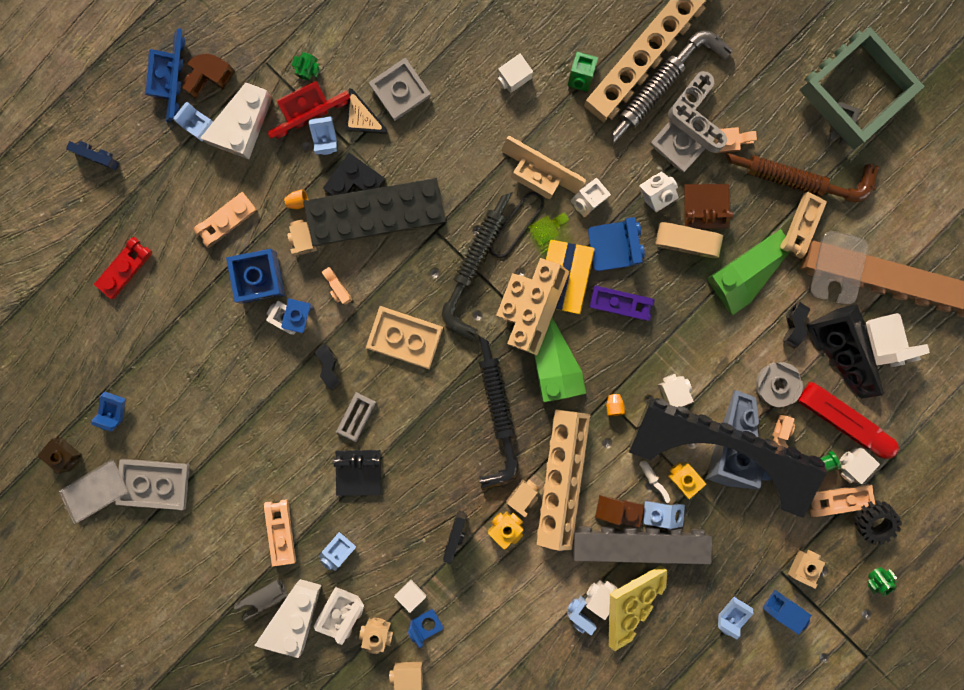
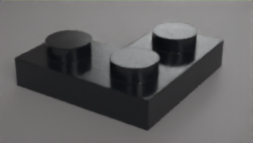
M348 153L323 189L334 196L349 193L354 185L361 190L380 188L386 179L354 155Z

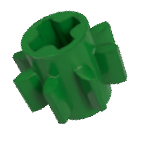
M302 52L300 57L294 56L291 64L293 69H295L294 74L307 81H310L312 76L317 78L321 69L319 64H317L318 59L305 52Z
M879 567L868 575L870 580L867 581L869 583L867 586L873 594L879 592L882 596H887L897 588L895 585L897 577L891 569L886 571Z

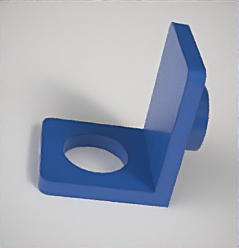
M288 298L281 327L286 330L303 333L309 310H313L314 306L311 303Z
M431 609L410 621L408 634L412 642H416L418 647L421 648L423 647L424 640L441 631L443 625L434 609ZM425 618H432L435 621V627L432 630L423 628L422 621Z

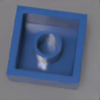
M273 249L226 257L235 303L245 304L285 296L277 252Z

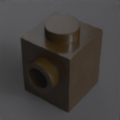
M62 437L52 438L37 457L56 473L70 472L78 464L77 459L81 456V453Z

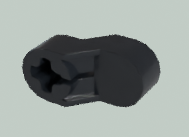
M800 301L796 302L786 315L789 330L783 338V342L794 349L801 344L807 335L804 320L810 312V308Z
M325 343L315 350V353L323 364L320 377L326 386L333 391L343 383L334 370L337 357Z

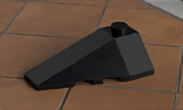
M857 304L835 309L807 324L815 346L820 351L823 350L829 357L831 365L833 367L836 366L844 375L843 379L860 399L882 396L884 394L866 324Z

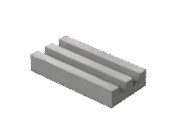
M356 392L336 433L357 442L376 401ZM360 399L362 402L347 432H345L343 428L357 400ZM368 403L370 405L353 436L351 432L365 404Z

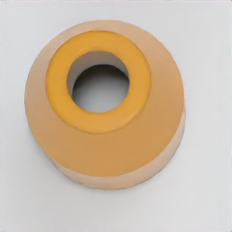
M304 189L294 191L284 198L288 209L304 208L303 201L308 200Z
M620 394L609 395L606 404L607 416L625 415V406Z

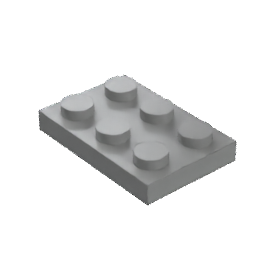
M120 459L118 472L128 492L116 499V505L176 510L186 509L190 464Z

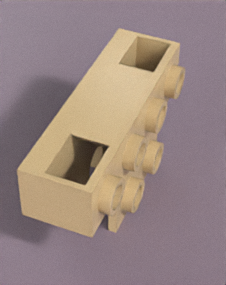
M540 258L532 279L512 273L496 315L515 324L507 344L536 356L538 355L570 272L558 263Z

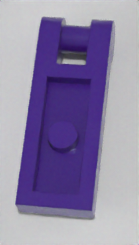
M594 286L589 308L650 322L652 316L650 310L651 306H654L655 299ZM637 303L643 304L641 312L635 311Z

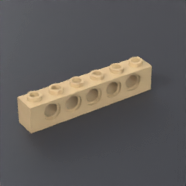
M555 410L546 480L543 487V502L540 509V523L537 531V545L557 551L572 550L590 414Z

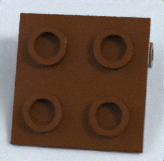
M684 184L685 226L695 229H729L730 220L733 219V212L729 211V184Z

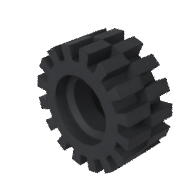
M875 500V504L870 501L868 502V507H865V505L861 506L863 511L858 510L856 512L859 517L854 516V521L856 522L854 525L866 542L876 545L878 541L882 545L884 544L883 540L890 542L891 536L894 538L897 536L895 531L900 532L901 518L890 504H887L885 501L881 503L879 500ZM884 518L881 524L871 527L876 520Z

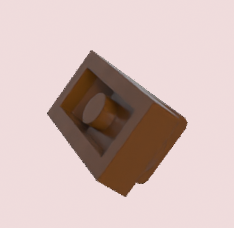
M599 495L595 517L617 525L626 524L640 527L644 505Z

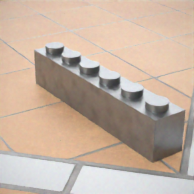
M579 526L578 530H574L572 557L574 561L711 564L712 536L705 533L703 529H691L690 533L682 532V529L677 528L669 529L668 532H660L658 528H646V531H637V528L624 527L623 531H614V527H601V530H592V527Z

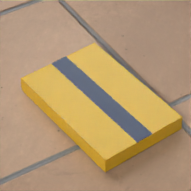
M550 240L546 260L558 263L570 271L555 310L581 314L595 251L594 248Z

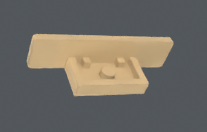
M511 136L507 137L502 152L519 161L511 176L512 179L549 200L558 185L575 194L583 188L586 179L579 174L570 171L558 162L523 144L521 141Z

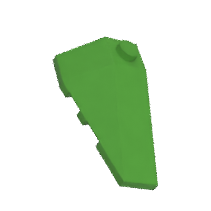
M781 229L707 278V281L731 315L753 301L789 254V252L780 248L782 241L786 238Z
M551 318L538 355H534L542 402L586 394L582 370L555 321Z

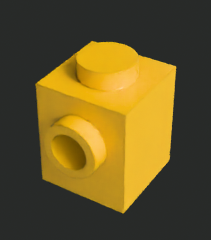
M678 462L669 470L671 473L668 475V478L688 499L706 485L689 463Z

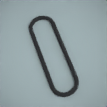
M530 192L526 194L502 225V228L499 229L498 236L529 196L536 195L540 198V208L504 254L498 255L491 248L489 250L493 256L497 258L506 257L544 207V199L539 193Z

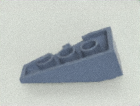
M735 390L723 422L732 425L734 429L742 432H752L758 437L757 425L759 424L756 397ZM715 445L707 479L729 487L760 489L764 469L741 452L725 446Z

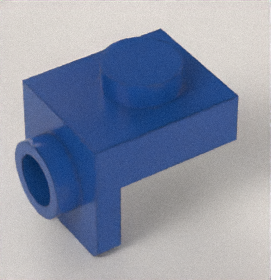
M104 392L100 396L98 415L92 419L91 425L102 430L113 431L123 421L126 399Z

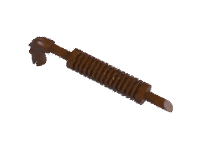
M725 153L727 160L731 164L747 168V175H755V177L768 181L772 180L773 183L776 182L777 184L789 186L790 188L793 187V189L802 190L803 192H810L820 197H823L825 193L843 197L845 201L857 203L867 199L872 191L876 190L874 186L879 166L876 165L873 169L874 164H866L864 166L861 183H858L857 189H845L829 184L828 177L816 175L802 169L799 170V168L786 166L776 161L760 159L756 155H752L749 160Z

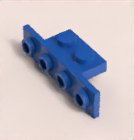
M177 28L174 33L172 53L150 49L148 54L145 95L168 100L166 122H171L179 111V103H175L176 94L179 95L181 90V81H177L178 72L181 73L183 68L180 50L183 51L185 46V37H182V29Z

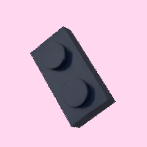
M69 141L66 150L113 170L117 169L119 162L112 158L113 154L102 149L99 152L91 150L93 146L79 141L78 144Z

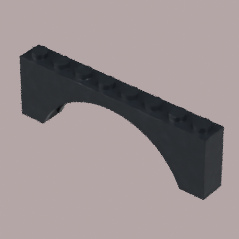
M649 397L630 442L629 453L650 461L666 450L695 443L715 444L741 452L758 463L771 477L779 493L781 510L804 518L827 474L825 462L817 456L804 455L795 448L780 446L771 439H761L749 431L742 432L734 429L728 423L715 422L706 415L691 413L685 407L672 406L660 398L653 399Z

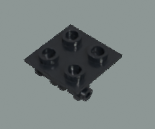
M336 450V458H334V467H336V496L381 495V450Z

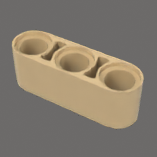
M661 222L655 246L708 258H719L723 235Z

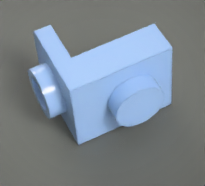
M188 102L182 106L173 118L184 130L200 141H203L201 139L202 135L213 123L211 119L197 111Z
M332 117L309 120L315 154L328 155L336 152L337 138Z
M580 596L578 600L574 599L569 604L567 614L569 619L574 622L573 626L583 634L586 631L592 635L596 630V626L592 620L580 612L586 605L585 598Z
M733 597L718 615V628L725 635L738 639L740 637V629L753 615V608Z

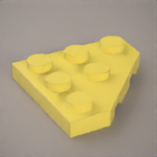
M660 565L648 571L641 577L610 593L609 647L614 651L634 639L637 634L634 630L640 620L643 622L646 620L654 607L651 603L656 595H662L666 589L667 569Z

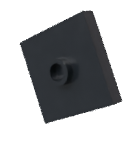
M457 511L444 551L443 562L451 564L457 545L461 546L463 543L465 532H462L466 520V512Z

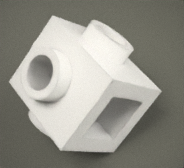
M662 171L639 185L644 201L655 212H658L679 198L676 191L678 188L676 181L672 177H667Z

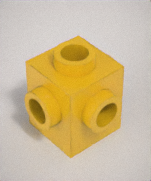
M507 511L504 514L500 512L491 521L493 525L488 529V534L504 550L511 543L516 544L522 538L523 534L521 532L524 530L521 525L523 521L514 512L510 515ZM507 526L511 527L510 530H504V528Z

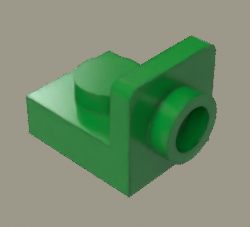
M576 52L567 86L586 92L589 91L598 57Z

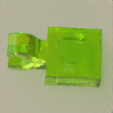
M565 212L553 220H550L547 215L528 226L538 245L541 246L558 236L559 233L556 229L567 223L569 218Z

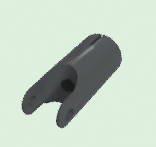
M277 579L236 603L234 609L238 610L245 605L255 606L254 609L247 612L242 618L244 621L285 599L288 596L287 589L282 581Z

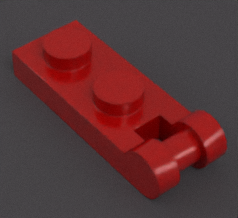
M132 237L126 243V247L93 285L110 299H115L149 259L152 251L148 247L140 245V241L136 237ZM134 251L138 254L136 259L131 256Z

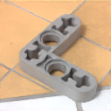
M702 71L695 76L671 107L668 117L673 124L708 151L716 153L726 145L727 136L722 130L696 111V108L714 86L713 76L708 72ZM701 81H704L705 85L701 90L697 88ZM687 94L694 95L696 102H690L687 99ZM679 110L682 112L681 116L677 114ZM693 123H699L703 131H696L693 128ZM714 138L718 140L717 144L713 142Z

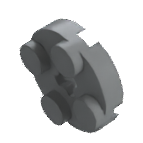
M784 362L769 363L759 372L755 390L766 404L774 407H784L793 404L799 399L803 391V381H801L799 371L791 364ZM781 378L783 380L782 384L785 386L777 391L774 382L779 381Z

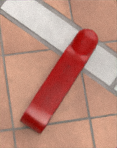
M813 382L807 384L797 400L801 405L877 457L891 459L898 454L899 445L897 441L880 427Z

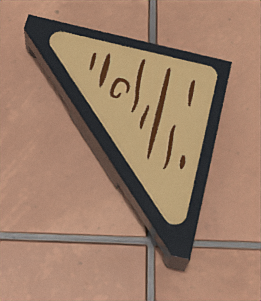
M349 88L350 98L348 99L346 131L388 134V130L357 93Z

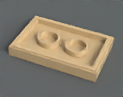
M380 306L366 349L430 370L444 327Z

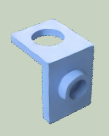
M645 501L643 523L668 529L683 527L685 505H667ZM679 511V518L676 522L675 515Z

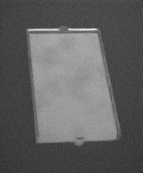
M111 459L61 489L59 493L65 503V510H68L73 523L77 524L126 495L129 491L123 481V474H120L114 460Z

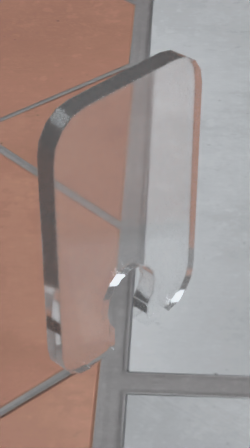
M830 231L823 235L811 285V292L815 297L827 300L829 294L828 285L832 281H836L842 287L837 303L851 304L856 301L868 250L867 241L861 237Z

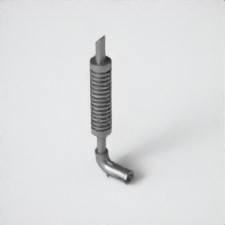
M700 31L691 36L687 41L688 44L677 57L670 56L620 114L622 122L612 132L613 145L628 127L634 129L642 121V118L647 115L662 95H664L665 91L670 88L685 70L683 63L694 50L704 45L707 49L711 48L725 61L734 49L727 45L719 37V34L716 35L711 31Z

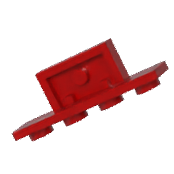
M315 80L276 100L287 121L268 130L270 139L273 137L279 139L287 135V130L293 127L298 129L308 123V119L314 116L316 119L326 115L328 113L327 110L334 106L335 108L344 106L348 103L347 99L350 98L348 92L344 91L326 100Z

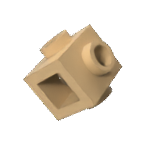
M369 618L366 626H361L359 640H363L361 648H365L367 652L373 654L384 652L386 645H391L393 632L389 631L391 623L381 618Z

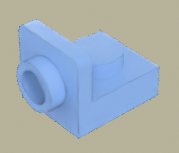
M339 532L319 555V558L322 559L320 562L328 570L333 569L336 571L356 546Z

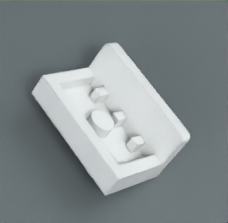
M335 587L313 627L315 631L335 638L338 644L343 645L345 639L351 635L354 623L361 617L364 604L359 596Z

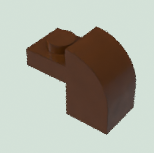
M197 55L187 63L193 72L186 76L182 88L194 98L198 97L208 80L224 89L235 70L230 64L215 55Z

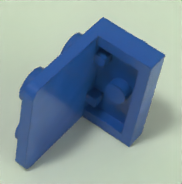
M635 217L626 218L623 222L593 226L588 229L590 247L595 249L592 260L594 270L602 271L635 266L642 263V258H645L644 246L640 245L638 237L641 236V226L639 222L636 223Z

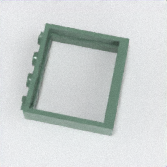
M871 27L863 33L860 30L849 39L851 44L847 47L844 43L834 52L836 57L833 60L830 57L827 58L819 66L821 71L819 73L813 71L804 79L807 83L799 90L853 150L869 139L925 87ZM860 44L903 90L895 100L862 130L819 84V81Z

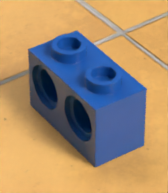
M775 589L763 606V609L798 635L809 626L812 615Z

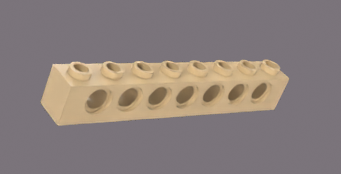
M670 0L587 98L584 107L603 123L608 118L612 120L620 111L618 106L621 102L627 103L635 93L632 89L637 84L641 86L648 78V70L651 67L655 69L663 60L661 55L664 51L670 52L678 41L675 38L679 34L684 35L692 25L689 23L693 17L698 19L706 9L704 4L707 0ZM678 9H684L687 15H681ZM664 25H669V26H671L672 29H673V32H667V31H665V29H664L663 26H664ZM649 43H657L659 49H652ZM642 59L645 65L638 66L634 60ZM620 76H628L631 82L623 83ZM606 93H614L617 99L613 101L607 99Z

